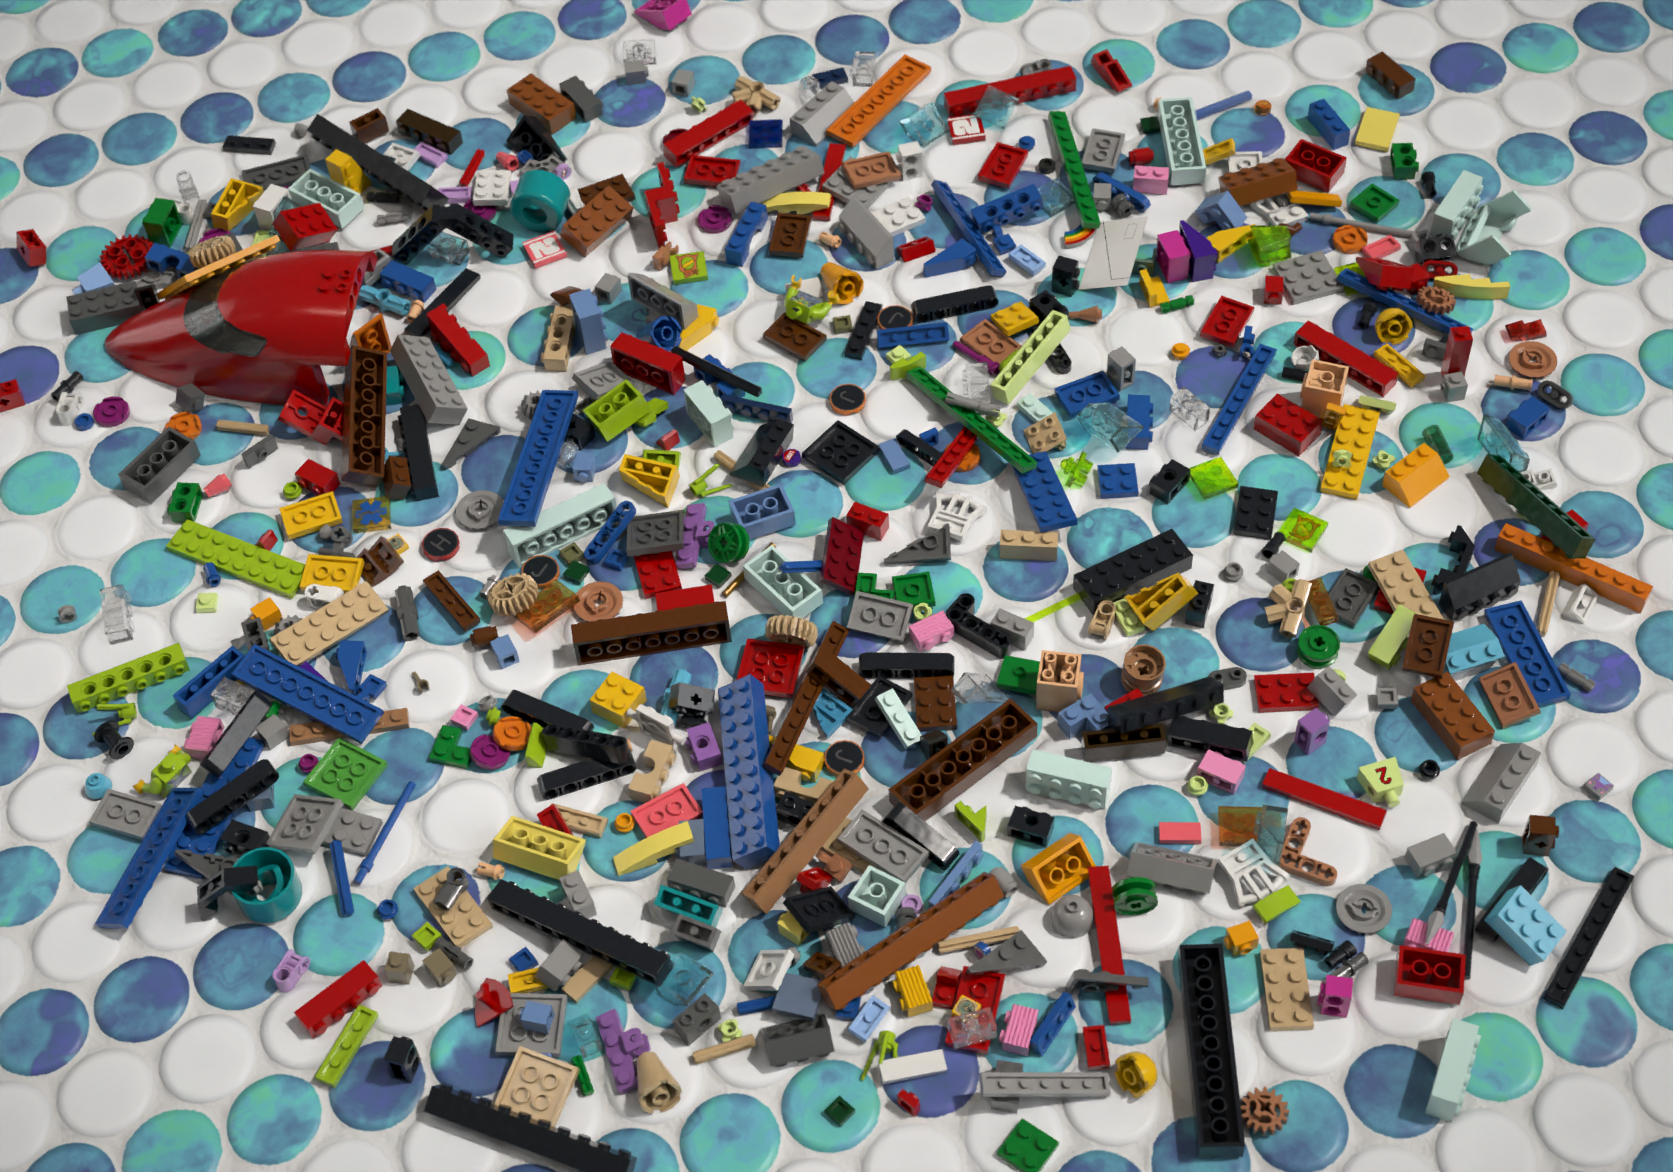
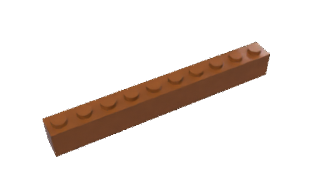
M983 872L819 982L817 986L826 1005L835 1010L845 1008L848 1002L864 995L865 991L870 987L879 985L882 979L888 975L895 974L904 964L914 961L917 955L929 951L933 947L932 945L948 938L951 932L963 928L966 922L972 918L979 917L982 911L998 904V901L1004 895L995 875Z

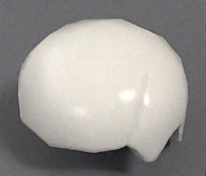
M1312 345L1296 348L1291 356L1293 366L1304 371L1310 369L1312 359L1319 360L1318 350H1315Z

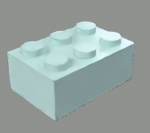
M701 380L683 389L687 414L711 444L717 447L732 439V430H734L731 422L732 413L723 406L721 399L714 395L712 388Z

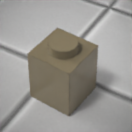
M440 948L422 960L426 971L440 987L450 983L457 975L454 964Z
M390 951L384 971L389 982L410 984L415 965L410 954Z

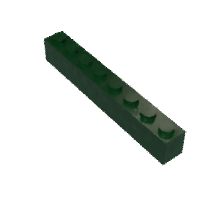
M1486 454L1477 472L1483 478L1482 481L1492 486L1494 492L1502 495L1508 504L1513 505L1519 514L1529 520L1531 525L1540 529L1542 535L1550 538L1553 541V545L1561 548L1568 558L1585 559L1596 539L1501 455Z

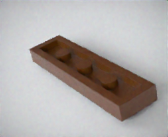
M439 570L423 579L427 589L464 632L481 622L479 616Z

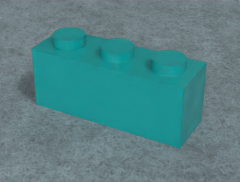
M664 885L660 886L654 901V905L658 908L677 915L687 916L713 927H717L723 909L718 905Z

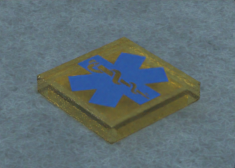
M383 496L352 500L354 533L391 529L390 498Z

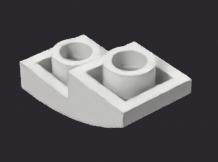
M1551 468L1533 473L1532 469L1520 472L1539 490L1557 487V482Z

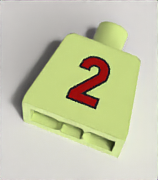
M1395 757L1359 767L1356 778L1373 802L1377 803L1385 800L1389 808L1400 804L1398 796L1402 794L1404 784Z

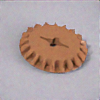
M1526 341L1515 345L1508 357L1509 364L1513 370H1516V374L1521 373L1522 377L1529 376L1530 379L1532 377H1535L1537 380L1540 377L1545 378L1547 375H1551L1557 366L1555 352L1547 345L1535 341Z
M592 582L583 586L576 593L573 607L579 619L582 618L585 622L615 618L616 614H620V609L623 608V596L621 591L611 583ZM601 598L602 604H599V606L596 607L595 603H598V601Z

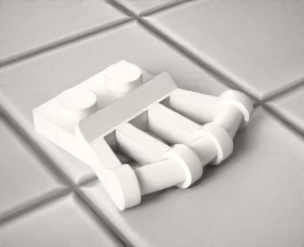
M1287 193L1273 196L1282 206L1279 208L1271 199L1273 197L1250 203L1251 208L1265 216L1276 230L1279 223L1293 226L1297 222L1302 223L1308 220V214L1300 204H1289L1282 195H1287ZM1265 202L1266 205L1270 208V210L1265 208L1261 204Z
M937 492V508L927 526V530L935 532L941 529L943 525L949 523L950 538L963 541L971 527V523L979 516H983L987 511V507L978 504L973 500V497H963L957 492L954 494H941V492ZM941 501H950L946 510L941 509ZM956 504H963L958 514L952 513ZM971 507L975 510L968 517H965L968 508Z
M1254 839L1218 859V863L1234 885L1238 907H1243L1248 903L1259 902L1276 892L1282 883L1290 878L1287 872L1268 860ZM1262 866L1277 875L1273 882L1263 871ZM1254 871L1266 887L1261 891L1249 875ZM1243 878L1253 894L1243 896L1240 879Z

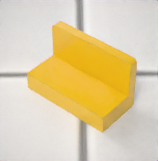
M1147 269L1140 270L1139 284L1149 308L1160 306L1163 302L1169 303L1170 300L1160 277L1150 278Z

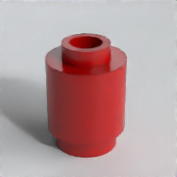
M1149 147L1132 149V151L1128 152L1129 163L1134 166L1151 164V160H1154L1153 150H1150Z

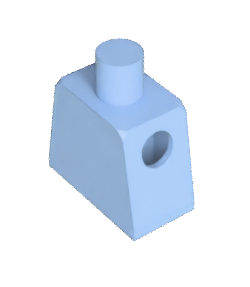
M98 263L78 276L77 279L80 286L73 289L72 292L75 295L114 286V282L101 263Z

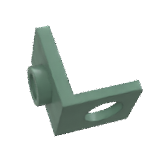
M1156 248L1153 250L1152 260L1135 259L1131 273L1140 274V270L1147 269L1148 274L1153 275Z

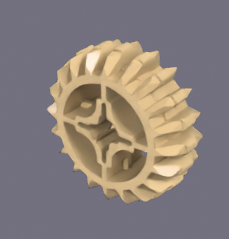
M216 236L194 245L188 253L193 266L203 268L234 254L236 249L231 237Z
M519 573L516 575L511 574L509 577L498 580V583L493 584L492 588L488 590V604L496 615H506L509 617L513 614L515 616L519 612L522 613L525 609L528 610L529 606L534 605V601L538 599L537 596L539 595L537 583L530 575L525 573L521 575Z
M775 615L768 619L765 627V635L770 641L801 645L805 648L813 646L818 636L817 626L801 617Z

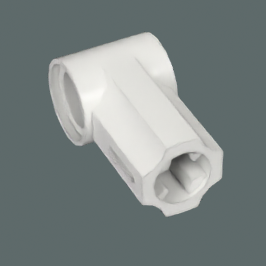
M576 187L569 189L570 200L567 205L573 216L584 207Z

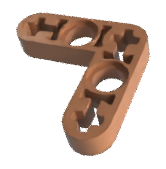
M1303 817L1294 819L1280 851L1278 867L1285 872L1320 885L1332 886L1337 879V870L1331 865L1301 855L1311 829L1309 820ZM1300 825H1303L1304 828L1302 829L1301 834L1298 835V827H1300ZM1293 840L1297 841L1300 844V846L1298 848H1292L1290 847L1289 842ZM1287 858L1290 859L1288 864L1284 863V860ZM1306 864L1312 866L1313 871L1305 872L1303 871L1302 866ZM1326 873L1330 874L1329 878L1324 877Z

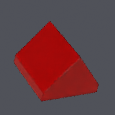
M673 429L656 441V444L665 451L671 450L680 442L677 430Z
M270 529L262 534L255 545L271 551L278 539L273 530Z

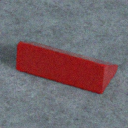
M927 236L896 247L904 262L936 252L933 239Z

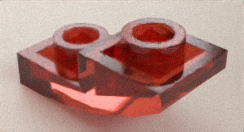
M1541 319L1525 324L1523 320L1505 325L1510 341H1528L1547 337Z

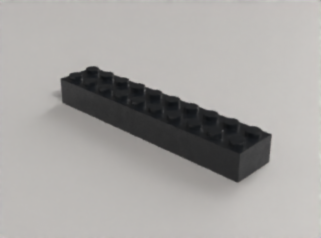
M319 114L315 116L307 131L312 134L311 138L333 152L337 149L351 156L365 173L423 210L427 211L432 205L444 207L449 200L447 196Z
M1223 944L1179 945L1178 966L1198 1158L1243 1157L1245 1140Z

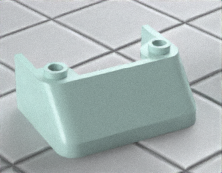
M1515 190L1481 205L1473 212L1456 247L1457 254L1462 258L1484 265H1494L1498 261L1509 257L1511 252L1499 239L1503 231L1511 230L1516 225L1517 218L1532 211V208Z

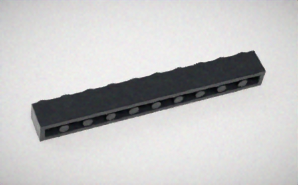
M501 879L487 897L493 910L557 940L562 941L565 939L577 949L658 987H661L674 968L671 956L667 952L653 949L646 942L640 943L631 935H623L613 927H605L596 919L590 920L578 911H570L563 904L559 903L557 905L545 896L535 895L530 889L526 888L524 890L512 881L507 882Z
M441 1082L439 1085L431 1087L424 1112L584 1172L634 1171L637 1157L631 1156L632 1152L621 1148L615 1150L607 1142L599 1141L597 1143L591 1141V1137L588 1135L572 1134L571 1129L563 1126L556 1128L551 1126V1122L548 1120L539 1119L537 1121L532 1119V1115L529 1113L511 1111L512 1108L504 1104L494 1105L491 1099L485 1097L478 1099L473 1097V1093L470 1091L460 1090L459 1092L454 1090L453 1085Z

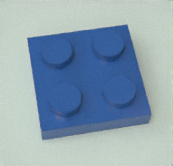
M1135 463L1097 465L1101 499L1138 497L1139 491Z

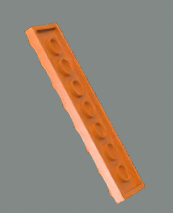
M904 54L826 130V134L854 148L931 72V66Z

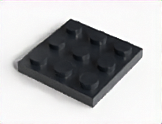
M837 420L802 452V458L844 485L880 451V446Z

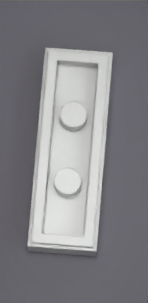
M942 1049L883 1060L882 1064H879L878 1061L883 1084L947 1072Z

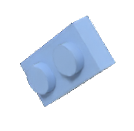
M1021 244L1009 252L1008 258L1032 276L1046 267L1045 261Z
M872 995L847 1031L866 1043L890 1007Z

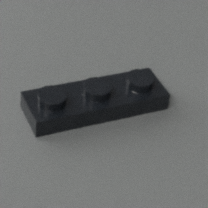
M227 135L223 144L224 152L272 155L276 142L275 139Z

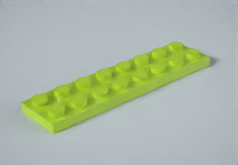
M186 519L166 545L167 550L203 565L212 562L215 564L216 570L293 599L300 589L299 586L305 564Z

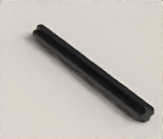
M674 346L671 350V353L681 356L684 362L755 397H759L762 394L761 387L678 346Z

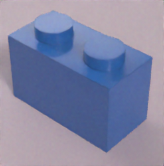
M1532 396L1527 401H1522L1515 411L1509 412L1506 417L1507 424L1505 428L1524 440L1547 420L1550 407Z

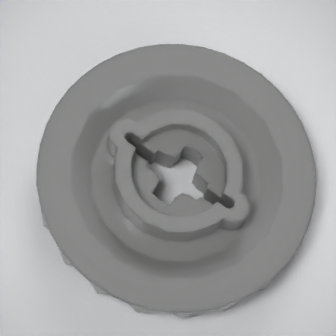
M479 490L471 492L459 501L456 507V516L464 528L469 527L470 530L477 529L478 531L484 528L486 530L487 527H493L494 523H498L503 500L499 495L491 491ZM481 505H482L483 511H482V512L480 513V515H479L478 512H479V510L481 509Z
M1356 884L1347 887L1340 893L1336 902V913L1339 920L1343 922L1344 926L1349 927L1350 931L1354 930L1359 934L1367 933L1369 935L1372 932L1377 933L1389 924L1392 916V906L1389 898L1380 889L1367 884ZM1362 906L1366 907L1367 911L1365 914L1361 913L1360 909Z

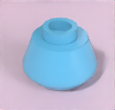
M101 773L91 774L85 782V793L92 799L103 798L106 791L112 789L110 778Z

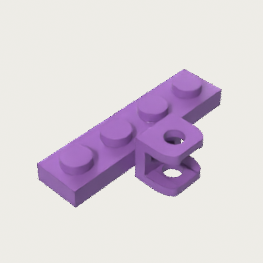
M705 503L687 505L684 519V549L678 551L676 561L678 569L696 567L700 545L702 548L708 547L709 534L715 524L713 521H705L707 511Z
M614 1008L595 1018L618 1092L623 1095L638 1088L637 1071L633 1058L637 1059L643 1052H649L651 1046L647 1035L641 1034L639 1028H632L624 1032L619 1013Z

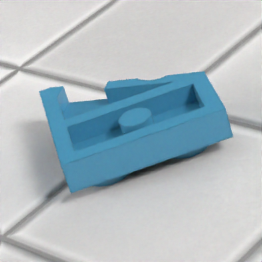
M824 688L821 690L813 707V712L827 739L847 720L848 715L853 710Z

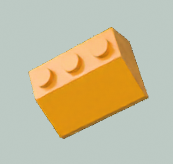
M1423 443L1385 472L1382 486L1411 508L1448 480L1449 474L1439 454Z
M1068 833L1023 863L1021 868L1030 885L1050 905L1088 879V867H1095L1096 865L1082 837Z

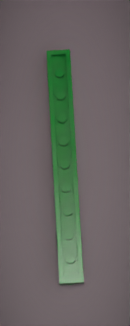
M1049 111L1048 118L1082 228H1099L1101 222L1066 112Z
M921 366L906 371L907 379L1023 474L1036 469L1037 461L976 411L946 404L947 393L952 392Z

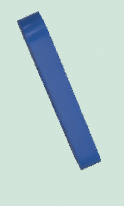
M1099 172L1092 179L1093 184L1111 183V196L1125 195L1128 199L1127 201L1134 205V209L1141 213L1145 212L1151 205L1146 196L1103 172Z
M621 502L587 546L584 556L590 563L595 564L602 560L636 514V508L632 502ZM614 522H620L618 527L612 528ZM609 536L606 542L601 543L603 537Z

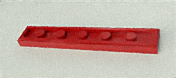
M829 143L823 169L824 174H822L818 192L827 193L822 190V185L842 165L846 145ZM831 195L829 208L813 212V220L830 221L835 201L834 196Z
M964 426L926 475L925 483L942 489L979 440V437Z
M1269 768L1262 783V788L1377 830L1381 829L1387 813L1385 809Z

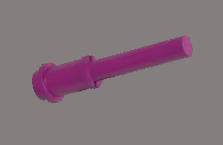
M958 341L953 342L952 346L975 360L977 365L987 370L990 375H997L999 373L998 362H993L984 355H978Z

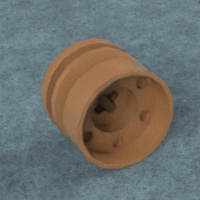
M1143 644L1132 647L1126 653L1121 681L1128 692L1138 688L1146 696L1156 693L1161 688L1166 667L1165 657L1162 652L1154 646Z

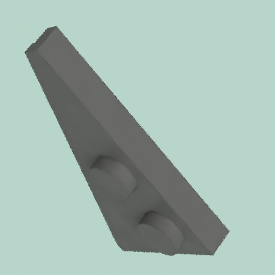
M468 418L441 464L442 470L446 471L448 468L456 465V460L463 455L467 457L473 453L479 446L487 443V439L493 434H500V427Z
M949 523L933 533L926 534L924 538H919L906 545L907 547L897 553L895 551L884 559L885 565L951 560Z
M177 849L174 852L177 858L208 879L224 868H232L237 861V858H225L205 853V855L195 854L191 850Z
M1020 930L970 966L965 972L967 975H980L989 971H1011L1014 968L1026 969L1028 966L1035 965L1042 967L1048 961L1026 934Z
M1086 969L1074 970L1068 980L1065 992L1072 994V989L1080 988L1086 991V993L1119 990V985L1132 986V989H1140L1149 986V978L1110 974L1107 971L1096 973L1089 972Z

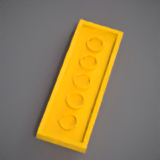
M1343 404L1346 411L1335 433L1320 492L1357 500L1380 411ZM1344 449L1351 452V466L1348 468L1344 466L1334 467L1332 462L1334 461L1333 453L1335 451Z

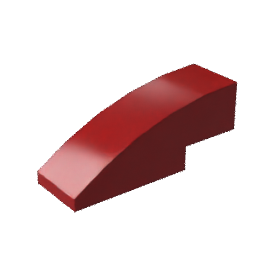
M1107 49L1092 56L1090 62L1116 92H1121L1132 87V83L1117 59L1112 58Z

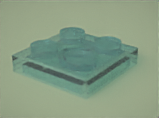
M988 85L974 116L1004 130L1019 99Z
M1057 178L1037 189L1043 201L1044 209L1042 210L1050 217L1075 204L1071 190Z

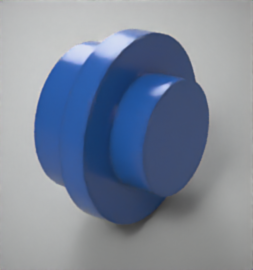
M1031 136L1021 137L1019 139L1020 148L1031 151L1035 146V139Z
M525 150L517 154L518 161L522 165H525L529 159H533L532 155Z
M389 899L380 902L377 908L379 917L384 920L394 918L399 910L396 902Z

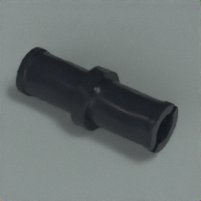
M74 371L67 380H63L60 386L51 393V397L58 402L62 392H73L74 387L83 380L82 374Z

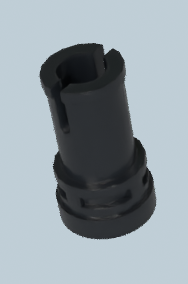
M1431 171L1424 172L1421 175V181L1425 187V195L1429 197L1430 194V198H1433L1437 195L1435 174Z
M1372 302L1364 303L1362 315L1357 323L1360 328L1367 329L1369 327L1370 321L1378 309L1376 304Z
M1276 532L1270 542L1261 550L1262 555L1267 559H1270L1274 554L1277 555L1280 546L1286 540L1285 535L1281 532Z
M1345 940L1338 946L1336 951L1324 958V962L1333 970L1344 960L1355 956L1357 950L1349 940Z

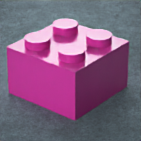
M1178 230L1158 234L1156 261L1167 283L1188 279V271H1190L1189 259L1192 256L1190 249L1185 245L1184 237L1180 236Z

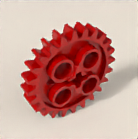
M129 234L128 238H125L124 235H122L120 240L115 238L116 242L110 241V246L105 245L106 250H101L102 255L99 256L101 259L100 263L108 275H111L112 278L117 276L118 280L125 277V280H127L129 276L134 279L136 274L141 276L140 272L147 273L145 256L153 246V243L150 242L149 238L145 239L144 236L139 238L138 234L134 237ZM123 249L126 250V252H127V254H128L130 260H132V262H133L134 265H132V264L130 263V261H129L127 255L124 253Z

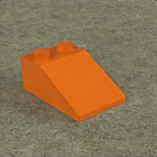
M381 313L352 334L349 348L354 345L387 352V354L390 353L392 346Z

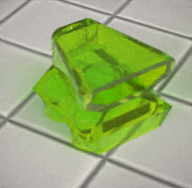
M1250 226L1254 238L1248 239V246L1256 265L1267 267L1271 262H1280L1292 258L1290 249L1291 235L1287 226Z

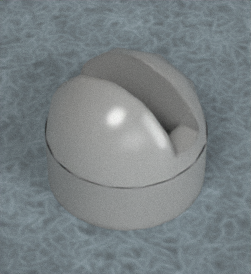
M296 123L294 127L295 134L299 137L305 136L308 126Z
M328 524L319 530L320 538L327 541L332 539V529Z
M789 947L786 950H790L795 954L791 961V966H795L800 960L801 953L796 951V947Z

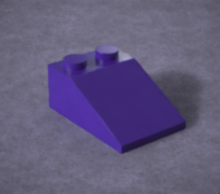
M1180 220L1179 234L1184 237L1185 245L1190 249L1192 256L1189 259L1190 271H1188L1192 282L1213 279L1214 271H1216V248H1213L1211 242L1188 223Z

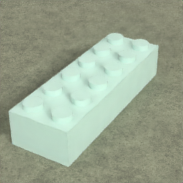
M1192 97L1159 99L1158 120L1167 168H1169L1170 184L1205 183L1206 164Z
M603 483L542 511L536 527L509 526L503 530L509 554L518 568H520L528 559L534 556L548 555L600 530L617 508L615 497L607 485Z

